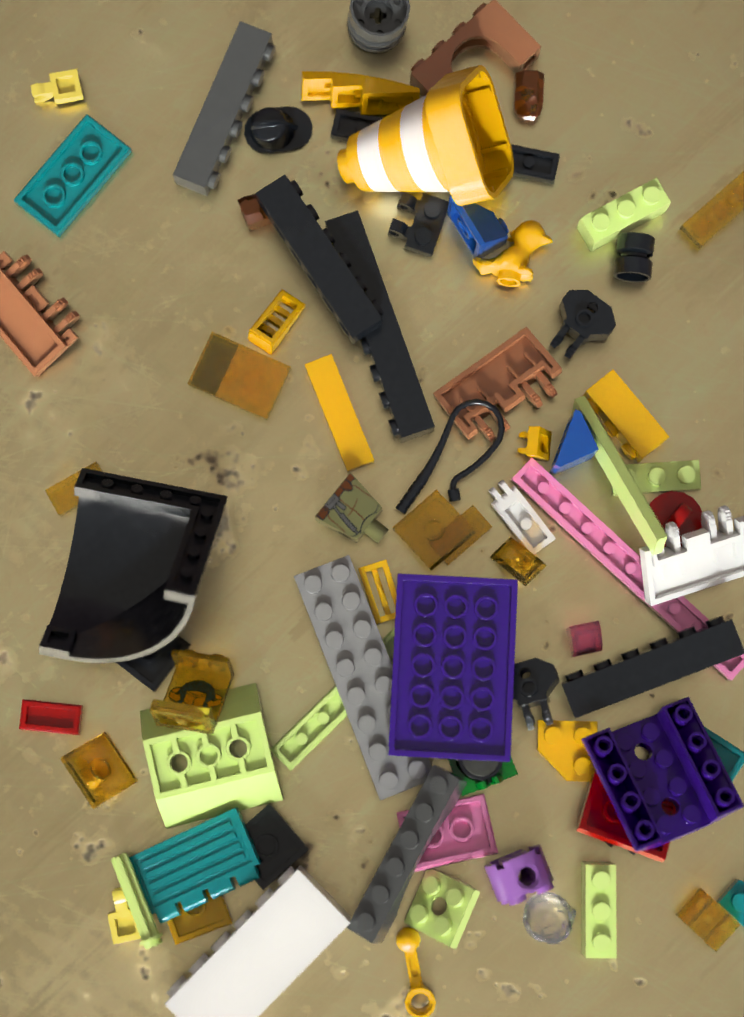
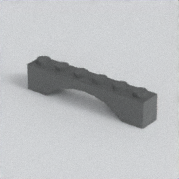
M433 765L356 909L350 924L347 926L349 930L372 944L383 942L397 916L405 890L421 857L442 823L454 809L467 781L442 767Z

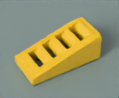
M281 289L250 328L248 340L272 355L306 304ZM282 302L293 310L292 313L279 306ZM274 312L280 315L281 317L285 318L286 320H280L279 318L273 315ZM267 322H269V323H271L272 325H274L275 327H277L278 330L276 331V330L272 329L271 327H269L268 325H266Z

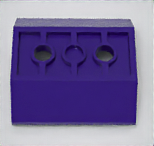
M689 697L663 706L656 715L615 731L607 728L582 738L586 751L635 852L662 846L705 828L744 807ZM635 747H644L649 753V759H639L635 755ZM663 801H670L675 805V815H667L662 810Z

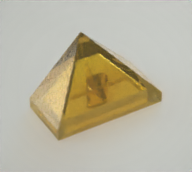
M512 537L490 556L495 563L524 586L546 567L542 560Z

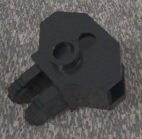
M569 290L559 305L563 319L561 330L554 337L550 345L556 348L564 340L565 335L569 334L575 339L574 343L567 348L565 356L570 359L580 345H584L586 341H605L616 326L612 307L589 290Z
M538 658L514 664L513 702L518 703L520 709L523 710L529 731L535 729L536 724L531 713V707L541 705L544 722H546L547 726L553 724L548 704L550 702L549 696L560 682L555 666ZM525 673H531L529 678L523 679Z

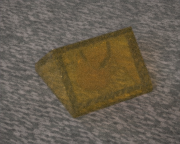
M106 732L60 758L93 809L100 808L138 782Z

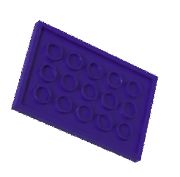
M418 574L397 575L388 756L510 762L517 579Z

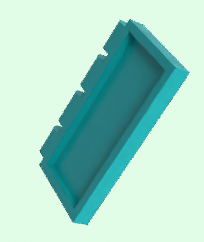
M233 808L129 857L151 914L156 913L161 924L181 915L179 902H181L185 912L207 903L208 897L205 892L207 889L212 899L235 890L236 887L232 879L234 876L240 887L260 878L257 866L262 864L238 808Z

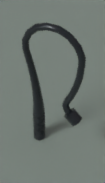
M472 399L455 407L432 456L404 494L400 503L395 507L396 509L406 514L410 505L421 492V489L424 488L423 486L426 485L440 458L454 420L459 412L468 406L480 405L494 413L498 421L499 430L497 438L489 449L475 463L455 475L451 480L450 489L447 490L449 502L461 500L459 488H456L457 482L481 466L503 440L505 431L503 416L496 406L485 400Z

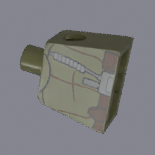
M351 473L348 474L315 516L316 521L356 543L364 533L379 543L389 530L376 520L382 512L381 505Z

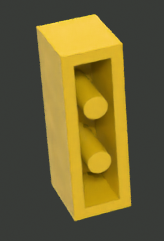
M614 369L585 391L583 396L587 398L595 414H598L604 423L602 425L605 431L612 438L615 436L622 443L621 449L630 460L635 459L639 463L669 438V435Z

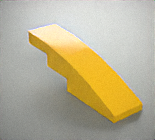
M302 71L300 94L302 101L330 100L331 108L359 107L361 115L391 114L419 99L420 89L393 80L361 74Z

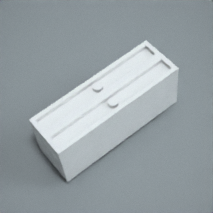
M301 865L296 869L290 866L278 878L277 882L280 885L274 891L269 887L257 899L255 904L258 908L253 913L247 909L233 925L236 930L231 935L226 931L211 947L214 952L209 957L204 953L188 970L191 975L188 978L182 975L166 992L170 997L166 1001L165 1006L176 1017H258L350 924L351 916Z

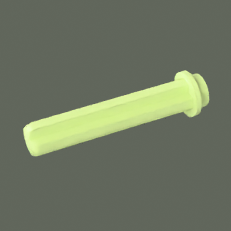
M122 853L111 859L112 865L142 939L139 942L140 945H144L145 950L163 943L161 939L163 933L159 934L129 855Z

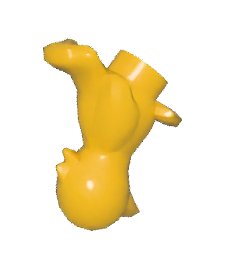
M534 220L524 221L515 230L509 233L511 237L507 238V241L514 242V245L503 250L495 258L483 259L475 257L472 260L481 275L492 273L498 276L497 282L508 287L519 286L520 281L531 282L533 271L528 268L530 255L540 246L553 243L551 237L546 235L542 225Z

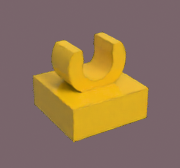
M529 426L528 432L523 431L519 433V437L528 440L527 447L518 448L517 452L539 461H549L551 431L540 426Z

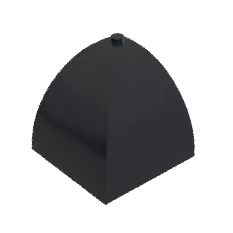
M82 468L74 486V496H79L68 564L50 624L47 625L39 645V654L85 663H115L140 658L167 645L182 631L188 622L223 518L228 496Z

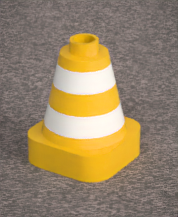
M478 65L448 73L428 91L427 95L350 135L346 148L339 150L337 155L338 169L344 182L347 184L355 182L356 186L363 192H450L453 200L459 206L497 198L513 177L514 158L496 91L487 69L483 65Z

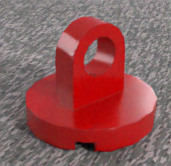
M669 491L662 493L649 503L665 532V524L672 521L676 523L679 529L681 548V535L702 529L701 507L693 497L683 492Z

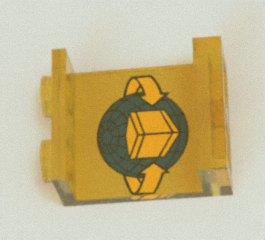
M173 649L171 656L176 668L164 700L153 699L150 706V712L156 726L213 735L234 677L230 659L221 654L209 655L197 653L189 649L184 651Z

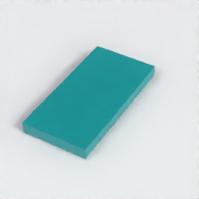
M86 114L15 197L14 202L56 236L60 237L129 156L132 150Z

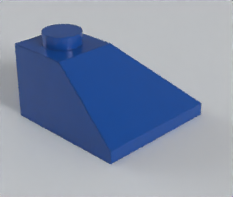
M449 196L447 214L474 258H483L506 244L509 230L502 218L497 219L492 211L476 203L459 206L452 196Z

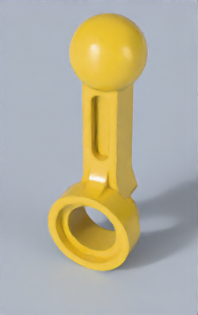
M405 927L396 936L397 946L405 953L410 979V989L405 996V1007L407 1012L413 1017H428L433 1013L436 1001L433 992L424 985L421 977L416 951L420 944V935L414 928ZM418 993L425 994L429 999L428 1004L423 1008L414 1007L411 1003L414 995Z

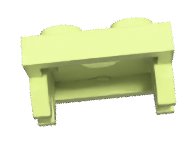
M434 868L427 869L404 923L456 949L480 891ZM437 898H444L447 904L446 910L442 915L437 916L433 912V903Z

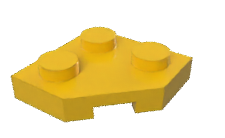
M537 720L536 750L566 781L590 782L592 775L595 772L597 773L586 751L582 738L597 733L598 722L553 720V724L547 726L544 720Z

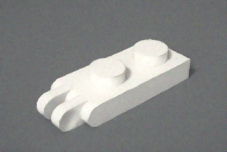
M501 480L498 485L504 494L500 495L494 487L488 490L494 498L491 505L529 555L533 557L556 538L517 487L509 488L505 481Z

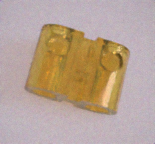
M701 888L676 914L681 921L715 952L740 927V924Z

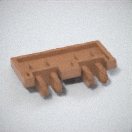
M526 326L435 391L433 395L449 417L456 406L472 399L485 400L494 406L498 404L506 413L522 402L526 396L538 409L543 403L530 385L537 381L549 397H555L558 394L556 389L542 372L545 370L550 378L554 379L562 373V368ZM480 405L468 406L456 416L454 423L468 440L478 433L477 428L490 443L496 439L493 430L483 420L488 415H491L498 425L496 416L488 408ZM503 417L505 427L504 432H506L511 427L507 420Z

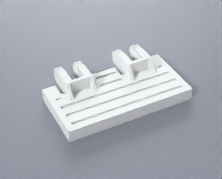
M725 505L719 507L717 510L719 530L717 531L713 513L709 510L702 512V529L681 535L682 548L679 529L676 523L672 521L665 524L667 534L666 547L663 548L661 553L652 555L648 546L639 548L645 602L653 606L743 577L744 516L734 518L735 531H733L732 513L729 507Z

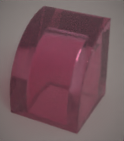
M599 621L566 628L572 657L602 651L603 643Z

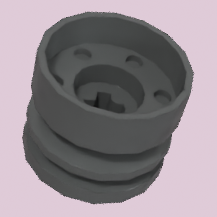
M351 0L347 20L349 36L358 47L367 52L382 53L391 50L399 44L404 36L410 12L409 0ZM373 18H379L381 24H376Z

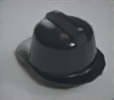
M266 107L249 117L245 124L244 135L250 147L260 153L293 151L302 148L308 143L312 136L313 126L309 116L296 107Z

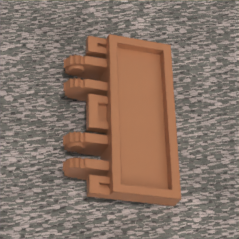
M3 251L0 254V337L33 376H40L79 338L71 327L79 320L80 315L76 311L71 312L59 324L55 325L53 320L67 307L68 301L65 298H61L42 314L41 312L50 304L35 286L44 275L40 268L34 269L19 283L16 278L31 264L32 260L28 254L23 255L5 271L13 262V259L6 251Z

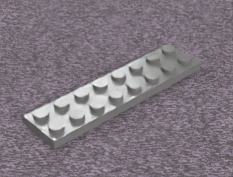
M344 556L295 575V581L379 799L383 800L423 784L432 769L429 758L388 756L393 666L350 556Z

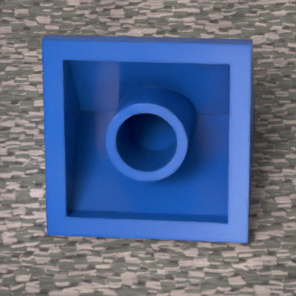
M575 409L567 422L549 471L551 475H557L592 459L599 450L581 411Z

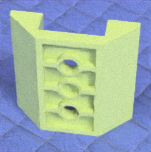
M256 683L216 692L217 695L223 698L222 705L200 715H187L181 712L175 703L140 711L142 741L155 799L166 829L216 817L233 808H238L240 811L283 800L277 770L275 771ZM237 739L244 741L247 745L246 754L240 758L233 756L230 752L231 743ZM177 754L184 755L188 760L187 768L182 772L175 771L171 766V760Z

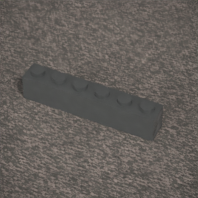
M239 22L173 173L176 184L208 196L211 188H216L220 179L219 168L222 163H227L231 154V147L229 145L232 138H237L240 134L243 124L240 121L244 112L248 113L254 99L251 96L255 86L259 87L262 83L265 73L262 69L265 62H270L274 55L276 46L273 45L272 33L244 22Z

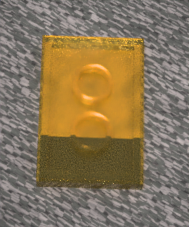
M212 332L187 384L244 411L268 420L291 371V367Z

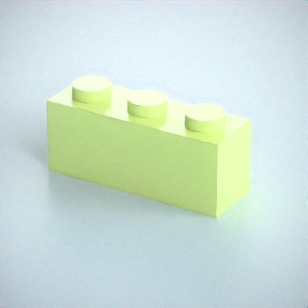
M656 177L581 217L577 229L588 249L592 252L616 239L619 234L629 232L665 213L671 201Z
M581 862V954L585 958L617 959L616 864L612 862Z

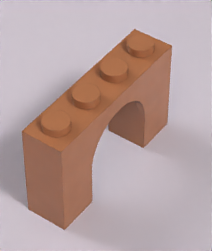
M492 0L487 5L485 3L481 4L474 11V17L467 23L461 22L453 30L452 36L446 42L441 40L431 51L432 54L426 60L420 59L413 65L410 70V84L420 89L422 97L427 95L428 91L444 75L453 72L452 63L460 53L476 47L493 51L515 73L520 72L539 58L541 46L496 0Z

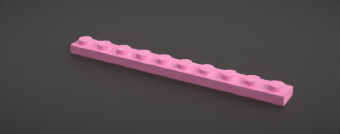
M531 458L511 479L672 629L679 632L694 626L697 631L707 627L706 621L709 619L684 596L653 606L647 604L644 596L640 556L537 461ZM744 654L716 664L714 667L731 681L744 667Z

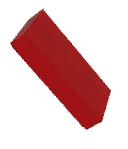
M22 699L19 729L80 735L83 705Z

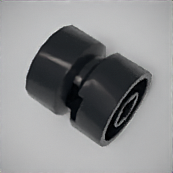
M638 232L619 234L617 236L616 250L620 257L615 259L613 276L616 279L627 282L649 281L652 276L653 262L648 258L653 256L655 238L649 234Z

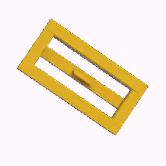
M386 559L358 568L376 625L395 619L396 613L390 612L377 571L378 568H383L396 609L397 591ZM366 572H372L385 616L380 617Z

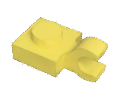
M77 69L50 73V82L30 85L35 103L47 101L51 97H54L56 105L84 100Z
M121 887L115 888L112 891L116 911L107 914L113 944L140 939V934Z

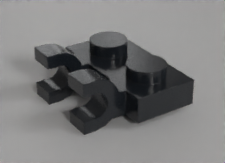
M402 192L397 209L416 215L412 227L393 218L388 235L406 240L404 249L431 258L448 210L449 201L426 193L422 194L421 200H417L414 196Z

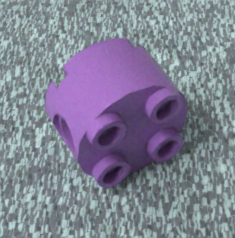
M540 844L530 846V851L528 852L520 849L495 859L490 864L484 866L497 901L501 902L502 905L509 903L512 906L527 900L525 895L527 893L537 892V894H541L554 888L552 883L554 879ZM519 872H521L522 875L521 880H519Z

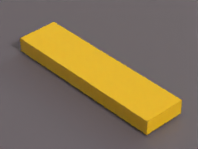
M332 354L304 364L347 473L375 462Z

